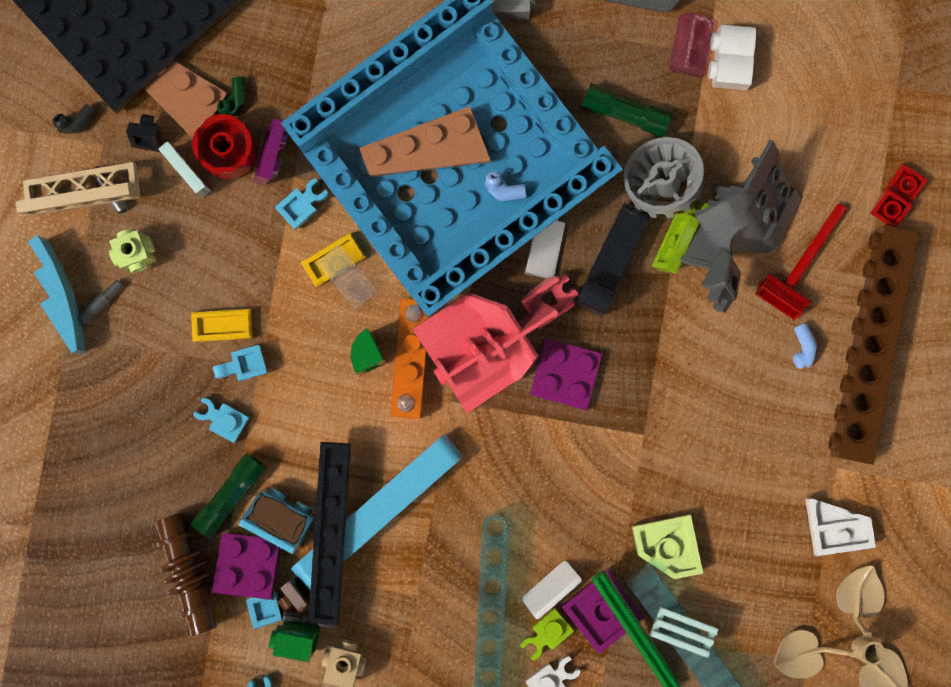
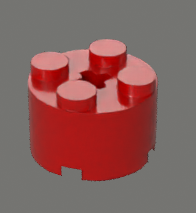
M227 114L213 115L204 120L205 122L199 129H196L192 139L193 153L199 163L209 173L221 179H236L251 172L257 158L258 148L253 134L246 125L234 116ZM228 142L231 146L226 149V152H222L220 148H224Z

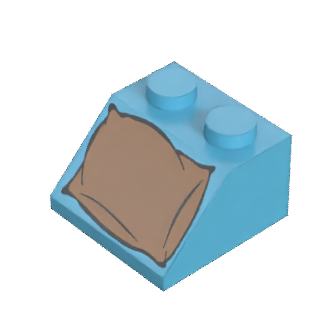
M271 487L270 490L265 488L256 496L238 525L293 554L301 547L315 521V515L311 513L313 509L300 501L294 504L286 500L287 495L274 487Z

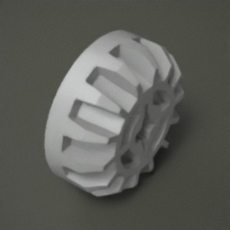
M662 137L644 143L631 154L624 168L623 180L630 200H632L636 209L640 212H648L650 217L657 218L659 214H665L667 218H673L674 212L682 209L686 213L690 210V204L693 201L700 200L702 197L701 190L706 186L705 169L700 154L691 144L678 138ZM687 179L686 191L679 197L677 193L680 190V183ZM659 197H673L675 201L670 203H660L655 200Z

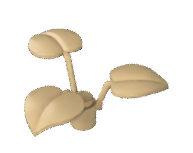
M869 565L850 572L841 581L836 594L838 608L844 613H853V620L863 633V636L857 637L852 642L850 650L824 646L818 647V639L813 633L803 629L794 630L781 641L774 659V666L779 672L788 677L798 679L813 677L822 670L824 665L820 653L826 652L855 657L864 662L865 664L859 671L861 687H908L906 671L900 657L891 649L884 648L881 643L871 639L872 633L867 631L859 618V615L864 618L875 616L884 605V589L877 576L875 567Z

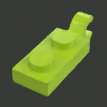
M693 201L690 204L689 211L685 213L682 209L681 214H675L652 267L663 272L677 273L678 268L683 264L680 259L686 253L690 242L694 239L697 232L696 229L699 221L696 218L695 212L696 210L707 208L709 206L708 203L699 202L695 209L694 204L696 201Z

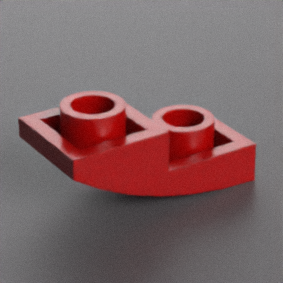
M901 164L879 196L870 214L888 226L897 227L913 206L911 203L928 180L906 165Z

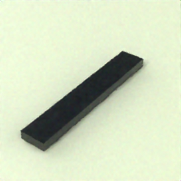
M320 442L308 624L339 625L351 443Z

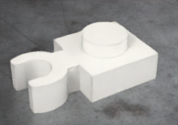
M567 654L560 658L556 668L553 669L548 662L525 678V682L529 687H566L563 680L575 679L579 676L580 670L578 667L573 671H566L564 669L565 664L572 660L570 655Z

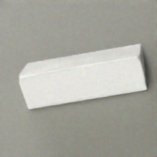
M556 220L532 238L525 274L545 279L555 275L565 228L564 222Z
M563 561L523 596V602L536 619H540L574 589L582 579L567 561Z

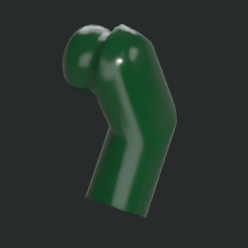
M245 77L231 78L232 95L218 102L217 110L220 114L235 116L247 104Z

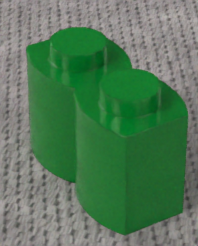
M285 621L282 625H277L276 630L272 631L269 641V648L273 649L272 655L310 663L311 658L314 657L320 627Z

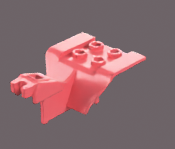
M563 273L559 276L549 277L529 291L521 301L528 314L518 322L508 306L472 293H467L412 328L437 366V369L433 371L442 386L448 383L466 413H469L515 381L522 379L539 357L526 334L535 328L541 329L575 306V302L572 300L578 295L576 289L571 288L567 292L562 290L563 284L569 281L566 274ZM550 291L555 301L547 305L540 297Z

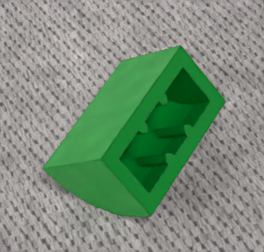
M366 328L359 333L351 346L350 359L355 373L362 376L387 363L372 331Z

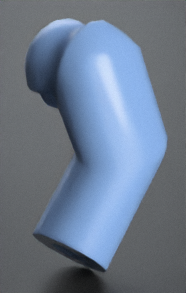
M498 172L487 174L484 185L486 190L497 200L526 199L525 184L509 186L500 178L501 175Z
M802 324L794 329L801 344V353H796L793 356V362L799 369L805 366L809 368L814 363L817 343L808 324Z

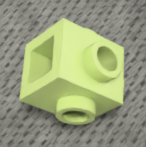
M132 228L123 230L116 234L117 238L109 241L112 247L109 250L110 258L116 267L119 266L122 270L138 273L147 269V265L156 262L153 254L155 247L150 236H146L138 230L134 231ZM133 247L132 252L128 254L127 248Z

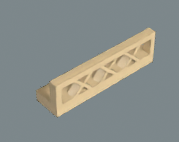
M134 162L24 180L25 200L16 201L17 213L35 216L141 198L137 165ZM128 171L130 183H113L119 172ZM93 176H98L105 181L98 188L87 189L85 187ZM70 180L77 186L73 192L62 194L58 192L65 181ZM43 185L49 190L46 196L34 198V186Z

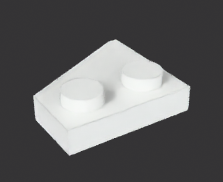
M805 498L814 555L822 556L876 548L870 517L812 498Z

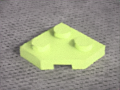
M690 514L632 526L638 556L673 579L703 574Z

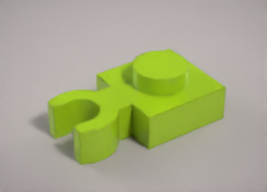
M553 607L532 626L537 634L523 638L520 642V647L523 649L530 643L534 644L536 650L530 655V658L536 660L541 656L545 645L554 650L574 632V629Z

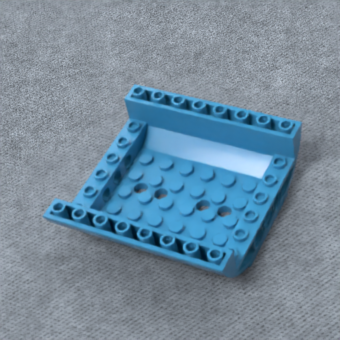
M492 0L443 1L281 122L282 126L343 208L428 317L623 170L605 146L599 150L499 22L493 14ZM470 106L481 137L484 139L491 163L471 164L454 168H437L435 171L438 174V179L433 184H426L422 181L421 175L424 170L370 177L360 152V147ZM496 117H501L506 120L507 128L501 132L494 131L490 125L491 121ZM498 172L501 175L500 178L509 186L525 184L526 199L497 200L486 190L484 185L487 174ZM405 186L411 187L415 191L414 198L408 202H404L398 197L399 190Z

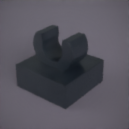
M142 114L140 123L129 122L126 133L132 148L160 152L159 148L162 146L163 141L157 124H153L154 116Z

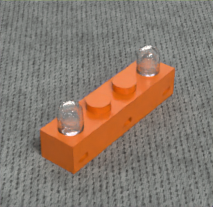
M401 298L390 417L421 419L427 351L412 328L429 317L413 299Z

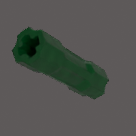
M590 83L581 107L596 114L607 115L639 127L642 131L661 138L665 135L673 114L658 107L647 106L620 96L607 88Z
M245 453L211 501L203 507L193 520L191 525L194 529L209 539L213 538L225 523L231 511L267 467L251 454Z

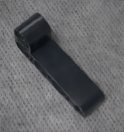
M625 202L623 203L575 301V305L599 317L606 313L615 295V289L649 221V214L643 211L640 212Z

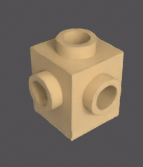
M341 639L340 643L334 642L331 650L326 649L321 666L326 667L323 683L338 687H354L357 675L363 676L367 660L362 658L363 648L357 647L358 643L351 640Z

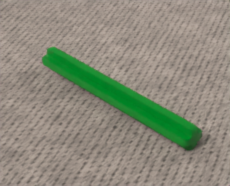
M603 570L599 571L592 577V582L663 687H680V682L608 574Z

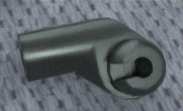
M85 103L77 115L65 116L60 113L54 116L52 123L60 133H81L98 112Z

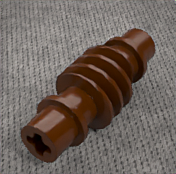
M181 513L155 521L161 542L157 543V546H163L167 562H169L160 571L162 573L172 572V575L164 580V584H176L167 593L168 595H179L183 612L179 613L180 618H186L191 637L217 628L211 608L215 606L214 601L209 602L205 587L213 584V582L202 583V580L210 575V571H198L207 562L206 560H195V557L202 553L203 550L193 552L189 537L193 536L192 531H186Z

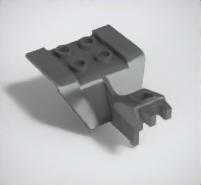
M773 140L768 141L760 158L753 157L751 162L754 168L741 187L730 186V188L715 183L712 184L711 190L715 198L714 200H709V207L703 210H696L695 215L701 226L686 254L680 259L684 264L709 270L702 286L703 288L710 289L707 299L715 303L713 308L719 312L726 313L732 301L737 299L741 272L732 258V250L762 253L775 250L802 201L797 189L790 186L777 158L780 153Z

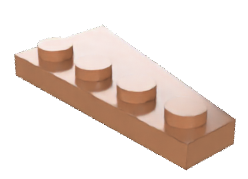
M176 61L169 68H164L157 74L158 77L145 88L154 100L192 138L196 129H199L205 122L204 120L210 116L217 115L218 102L227 99L229 96L222 89Z
M470 106L359 148L370 177L491 163Z

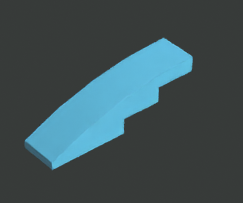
M37 235L28 241L43 264V267L35 271L34 274L49 295V298L40 303L71 353L83 354L86 352L82 321L78 317L80 314L74 292L64 268L48 239Z

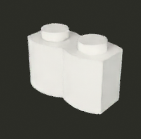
M720 25L717 33H712L710 50L715 51V59L710 61L708 67V79H712V87L747 91L751 86L756 28Z

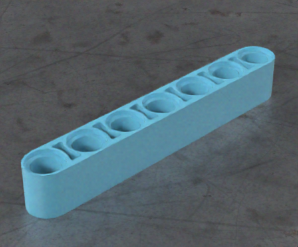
M443 434L346 520L344 561L464 456L446 434ZM313 549L291 568L309 590L311 588Z

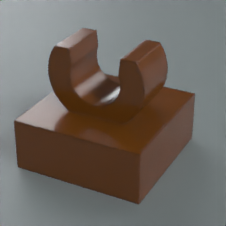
M297 575L280 588L285 595L277 602L284 611L294 605L299 612L310 603V590Z

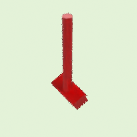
M839 203L834 207L784 283L768 273L758 283L755 295H758L759 298L761 297L762 300L764 299L765 302L767 301L768 304L795 321L809 306L811 301L796 292L794 288L847 211V208Z

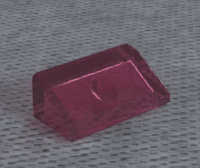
M694 12L679 16L669 64L670 71L700 78L704 77L714 26L713 20Z

